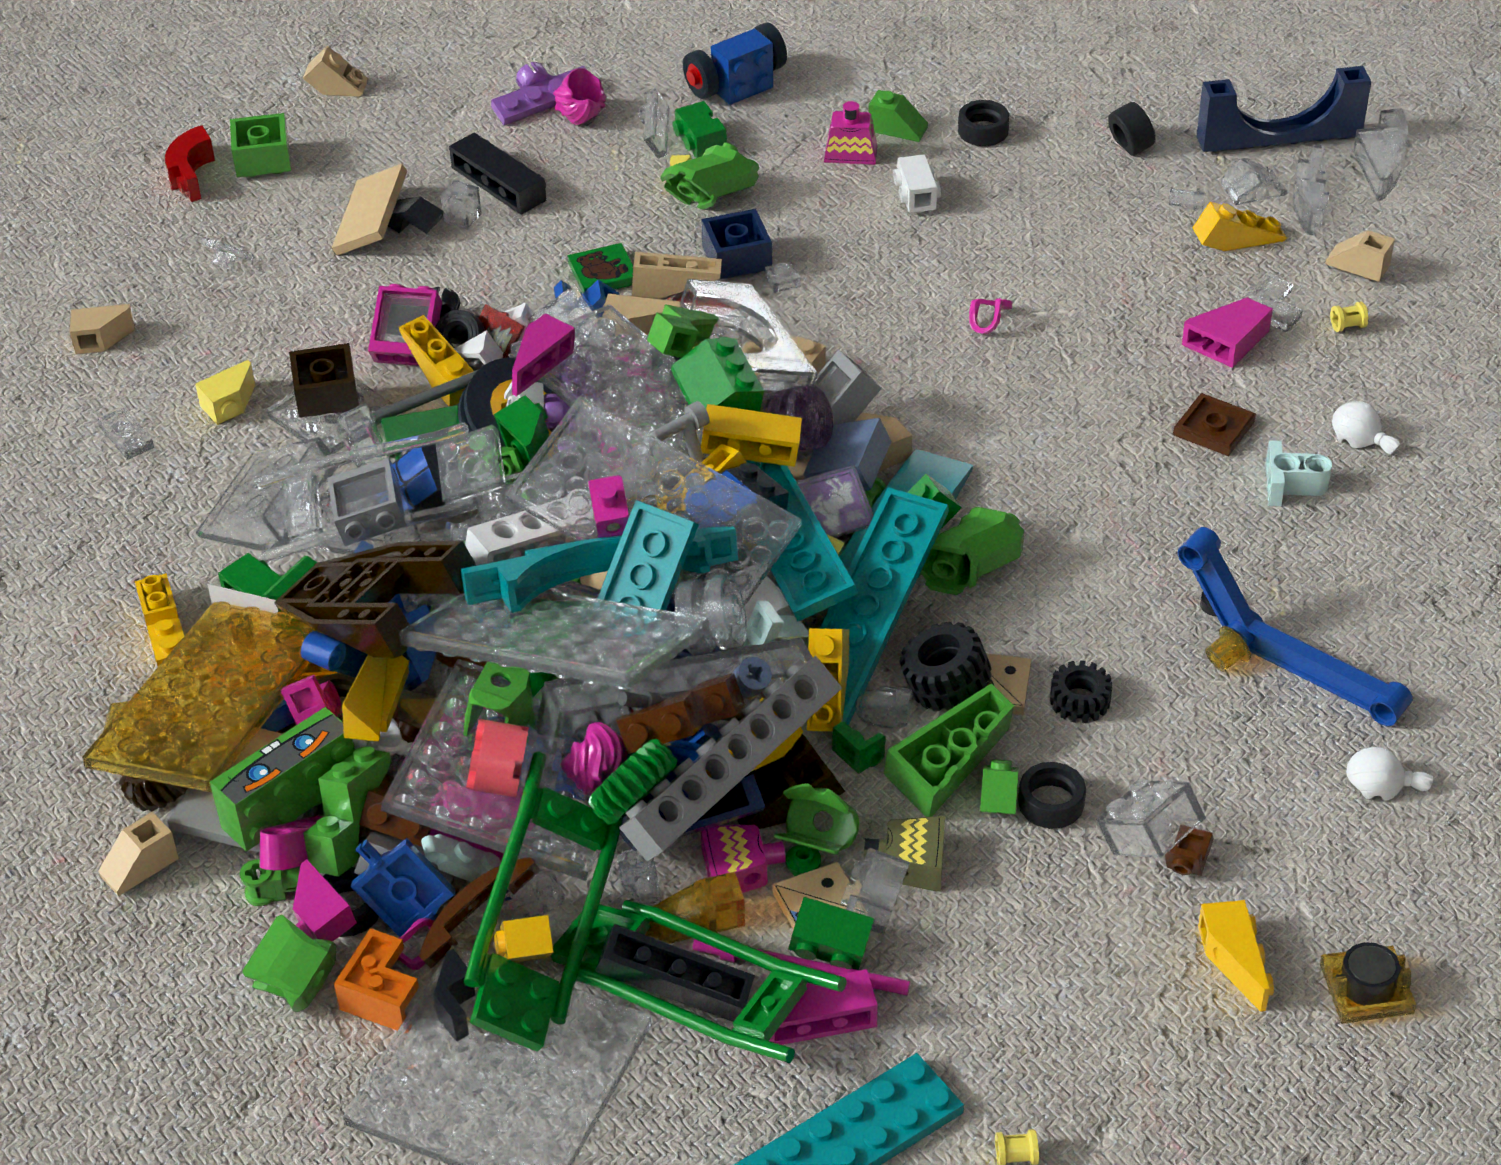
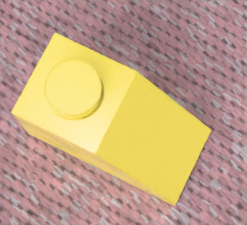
M249 360L195 384L200 407L217 425L244 413L255 387L252 366Z

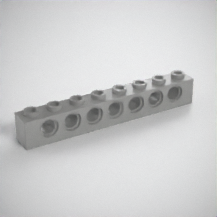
M814 656L806 663L799 659L784 672L788 676L787 679L782 682L778 678L763 690L766 697L761 702L758 698L752 700L741 710L744 715L742 719L738 721L735 717L718 730L722 736L717 741L711 737L696 750L699 754L696 760L692 761L690 758H687L673 770L676 777L671 782L665 778L649 792L653 796L650 801L645 803L641 799L626 812L629 819L619 828L647 862L669 847L842 689L817 656ZM706 770L709 771V773L711 774V777H712V778H710V777L708 776V774L706 773ZM682 789L688 794L689 799L685 797ZM659 810L664 814L666 821L660 816Z

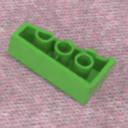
M992 683L888 749L884 775L925 817H932L1009 730L1014 705Z

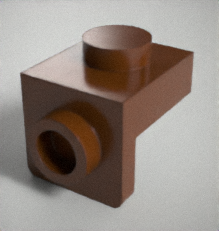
M1178 824L1171 846L1167 845L1164 852L1167 868L1181 875L1195 874L1202 876L1214 840L1213 833Z

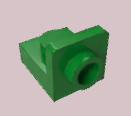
M844 721L833 727L832 750L858 774L869 767L878 765L885 757L886 736L881 732L865 741L859 731L853 730Z

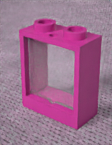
M400 284L379 286L368 352L374 362L419 366L401 335L399 327L422 315L436 327L440 319L442 300L437 290L428 286H419L417 289L406 288Z

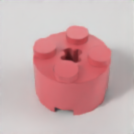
M479 719L466 788L516 798L529 727Z

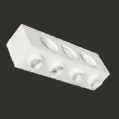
M580 494L469 527L467 529L465 546L476 565H482L525 556V550L586 540L588 535L597 537L593 508Z

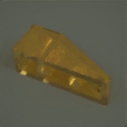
M735 871L700 879L653 906L716 933L745 926V901ZM653 921L649 923L651 928L645 934L668 944L692 939Z

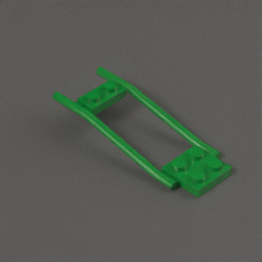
M534 752L532 755L517 816L477 933L464 979L465 985L479 988L470 1024L536 1052L544 1047L550 1018L555 1024L562 1025L566 1022L573 988L615 856L620 834L619 827L623 821L622 818L617 823L608 825L603 819L598 818L593 812V808L547 787L540 788L547 758L542 752ZM530 820L531 823L593 851L598 849L601 851L560 983L551 977L514 961L507 960V958L495 953L490 955L487 953Z
M631 900L624 901L622 910L599 904L576 979L577 982L600 988L724 1044L787 1063H791L794 1059V1048L769 1040L806 992V984L810 983L842 992L847 983L845 977L778 959L662 909ZM581 913L554 944L553 953L550 955L553 962L566 964ZM653 921L769 970L771 973L732 1023L734 1028L731 1030L619 980L595 972L606 937L613 925L616 924L645 935L651 928L649 923Z

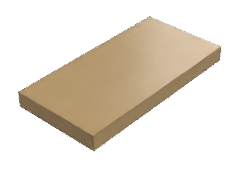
M403 164L357 180L332 245V250L336 255L344 254L384 238L407 174V169Z

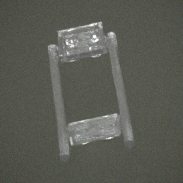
M462 422L430 433L313 458L256 477L254 482L258 489L283 482L288 538L291 539L290 543L262 551V560L269 563L322 545L342 541L337 529L323 532L318 481L317 476L314 474V471L436 444L442 500L445 502V505L404 514L406 527L449 518L477 509L478 501L475 496L506 487L499 430L494 425H490L469 432L467 424Z

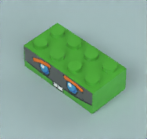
M324 707L210 781L221 828L246 852L260 843V831L262 829L295 821L303 813L322 803L318 778L331 770L333 765L342 762L353 754L355 750L353 739L344 738L343 722Z

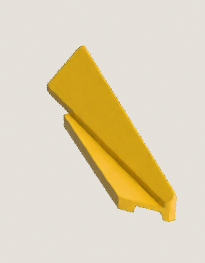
M401 655L391 659L389 657L367 656L343 702L344 738L379 742L381 732L388 731L409 674V661Z

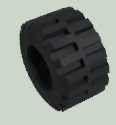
M944 622L943 625H938V623L931 625V628L923 629L918 632V636L912 637L908 641L909 645L903 647L901 651L903 655L899 660L901 671L915 701L921 703L922 707L926 709L932 707L933 711H940L942 708H946L948 711L988 686L986 682L991 680L992 674L990 671L992 668L982 642L974 629L970 626L965 627L964 623L957 622L953 625L952 622Z

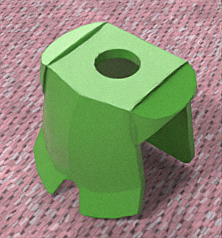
M492 656L488 659L469 694L465 713L464 736L468 737L484 707L506 717L505 723L525 727L529 725L531 729H536L530 681L531 673L530 668L526 664L505 656ZM504 676L510 680L511 684L507 687H497L492 684V678Z
M800 784L784 790L783 794L787 799H792L786 819L787 833L774 834V838L833 855H838L840 851L852 845L859 831V816L852 806L827 788H813L810 784ZM820 811L828 812L833 819L831 829L826 832L818 830L814 824L815 815Z
M279 915L275 918L243 969V975L255 980L252 988L285 998L293 1012H300L310 1005L331 972L336 960V945L330 940L311 939L285 916Z

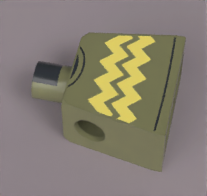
M945 816L891 819L887 823L886 839L865 838L864 860L884 861V879L887 882L941 892Z

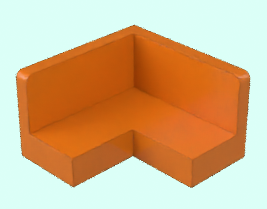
M372 928L369 929L334 982L339 1010L402 1033L406 1030L408 1024L405 1009L419 989L418 978L391 969L404 950L403 939Z

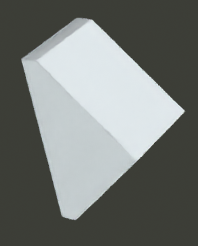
M487 330L454 348L474 371L493 360L503 358V352Z

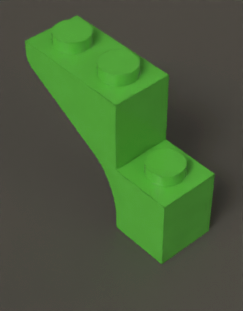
M665 304L662 313L656 312L647 341L662 354L682 358L693 347H696L705 339H710L714 325L717 324L719 317L715 314Z
M369 746L357 748L353 751V754L342 762L333 765L331 770L318 778L325 817L320 818L303 835L308 861L319 873L339 877L358 862L360 855L356 852V848L358 847L359 823L369 790L379 787L391 764L390 752L374 750L373 747Z

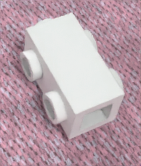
M925 154L899 157L897 169L893 170V179L895 186H899L901 202L906 203L909 213L936 210L937 198L941 197V188L939 181L934 180L933 165L928 164Z

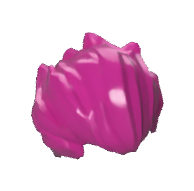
M585 68L572 70L564 78L559 88L553 92L556 102L555 111H560L562 116H566L571 124L580 125L598 116L600 109L605 107L606 95L600 79Z
M602 722L589 724L584 741L582 743L574 742L570 753L562 760V771L575 782L578 789L583 790V794L591 795L603 781L627 760V751L623 739L612 728Z

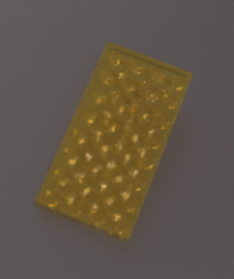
M224 601L213 602L82 756L84 768L212 792L210 781L232 766L284 699L281 693L282 688L297 682L311 664V662L301 657V646L310 632L318 630L285 612L272 613L262 611L253 606L240 607L230 605Z

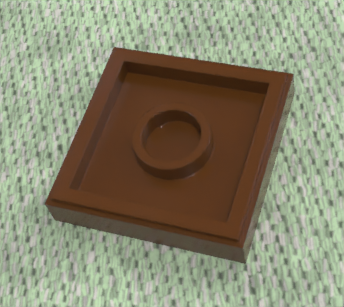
M1200 393L1174 426L1173 435L1229 457L1254 424L1256 413Z

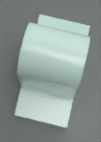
M1269 440L1265 463L1268 506H1281L1283 495L1320 496L1328 491L1332 462L1328 457L1321 454L1283 453L1282 441Z
M757 601L734 655L740 663L749 657H758L765 662L769 660L802 659L808 656L809 631L801 621L797 622L794 615H778L769 601Z

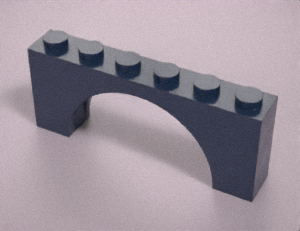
M1364 66L1337 68L1330 87L1316 103L1298 114L1281 119L1256 118L1242 111L1237 106V94L1230 79L1205 81L1202 84L1197 139L1203 152H1217L1228 149L1268 147L1277 144H1296L1306 141H1323L1326 139L1362 136L1371 79Z

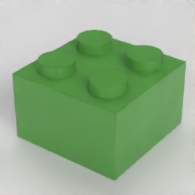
M284 113L230 119L231 151L236 177H254L262 174H280L291 171L289 138Z

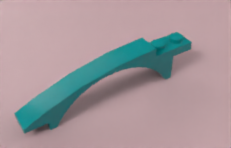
M734 526L698 528L682 570L701 574L710 572V566L739 560L736 529ZM622 535L525 550V556L463 568L461 573L465 600L468 605L502 598L511 613L522 611L532 599L552 587L576 578L608 571Z

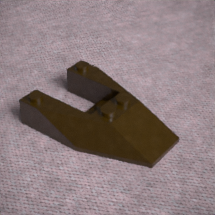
M462 540L396 542L316 563L281 595L274 604L278 609L310 627L372 657H389L393 659L404 654L408 649L407 645L417 635L398 604L388 602L396 594L461 595L464 593L461 569L477 565Z

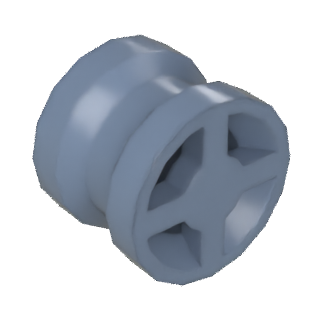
M758 657L744 659L732 672L735 673L744 699L757 697L767 687L772 678L769 665Z

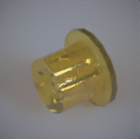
M1222 626L1219 629L1220 637L1205 649L1210 662L1222 672L1227 671L1239 660L1248 662L1252 658L1245 641L1228 626Z

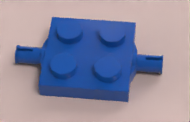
M408 838L391 851L380 854L368 840H364L363 844L360 843L356 848V852L369 863L367 870L352 881L351 888L399 937L405 934L418 919L428 918L435 921L438 917L437 911L439 907L455 893V888Z

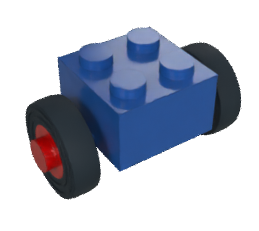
M763 23L752 30L712 45L711 58L702 50L688 53L683 58V73L689 88L698 98L705 99L717 94L726 103L732 105L773 88V71L783 67L787 61L786 45L779 30L773 24Z

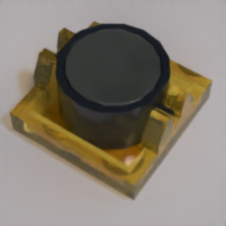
M1363 942L1352 946L1346 952L1321 955L1319 964L1341 1024L1415 1013L1416 1002L1410 990L1411 970L1410 968H1405V955H1397L1393 945L1383 946L1377 943Z

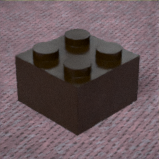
M349 343L289 352L299 418L360 409Z

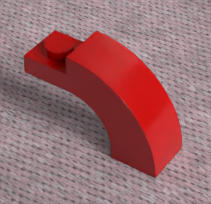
M203 125L194 127L178 136L169 145L165 154V164L172 191L179 189L181 193H186L191 202L202 199L195 171L199 167L215 161L212 141Z

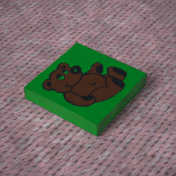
M622 243L567 255L568 264L583 293L598 279L614 290L632 286L633 264Z

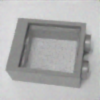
M838 349L792 406L800 414L798 417L802 418L801 423L819 440L825 426L854 422L882 388L860 365Z
M389 458L327 477L333 520L344 546L406 527L399 482Z

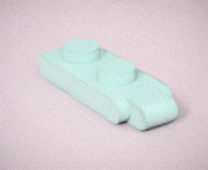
M442 834L428 835L421 840L424 854L428 861L437 864L439 870L469 882L501 864L499 857L495 854L482 851L470 846L466 842H459Z

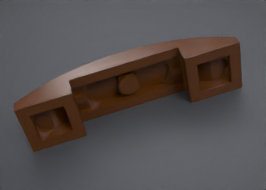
M531 857L517 860L508 887L513 895L541 871ZM500 866L491 869L469 883L438 915L427 933L419 957L430 968L444 958L446 952L458 945L449 933L489 899Z

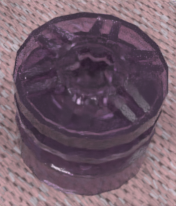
M807 383L786 390L781 389L768 392L763 395L760 412L802 418L798 451L804 452L810 449H819L825 446L831 439L834 427L833 412L826 395L816 385Z

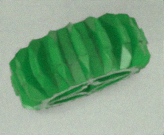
M658 739L645 743L591 794L588 804L593 808V812L608 825L617 823L626 815V812L641 799H644L657 784L674 770L678 760L672 754L673 752Z

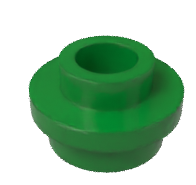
M800 845L794 846L786 854V867L792 875L798 876L818 869L821 865V855L818 850Z

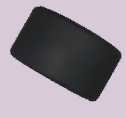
M1129 102L1109 114L1108 124L1113 138L1131 156L1137 155L1155 143L1156 136L1153 125L1146 112L1137 103Z

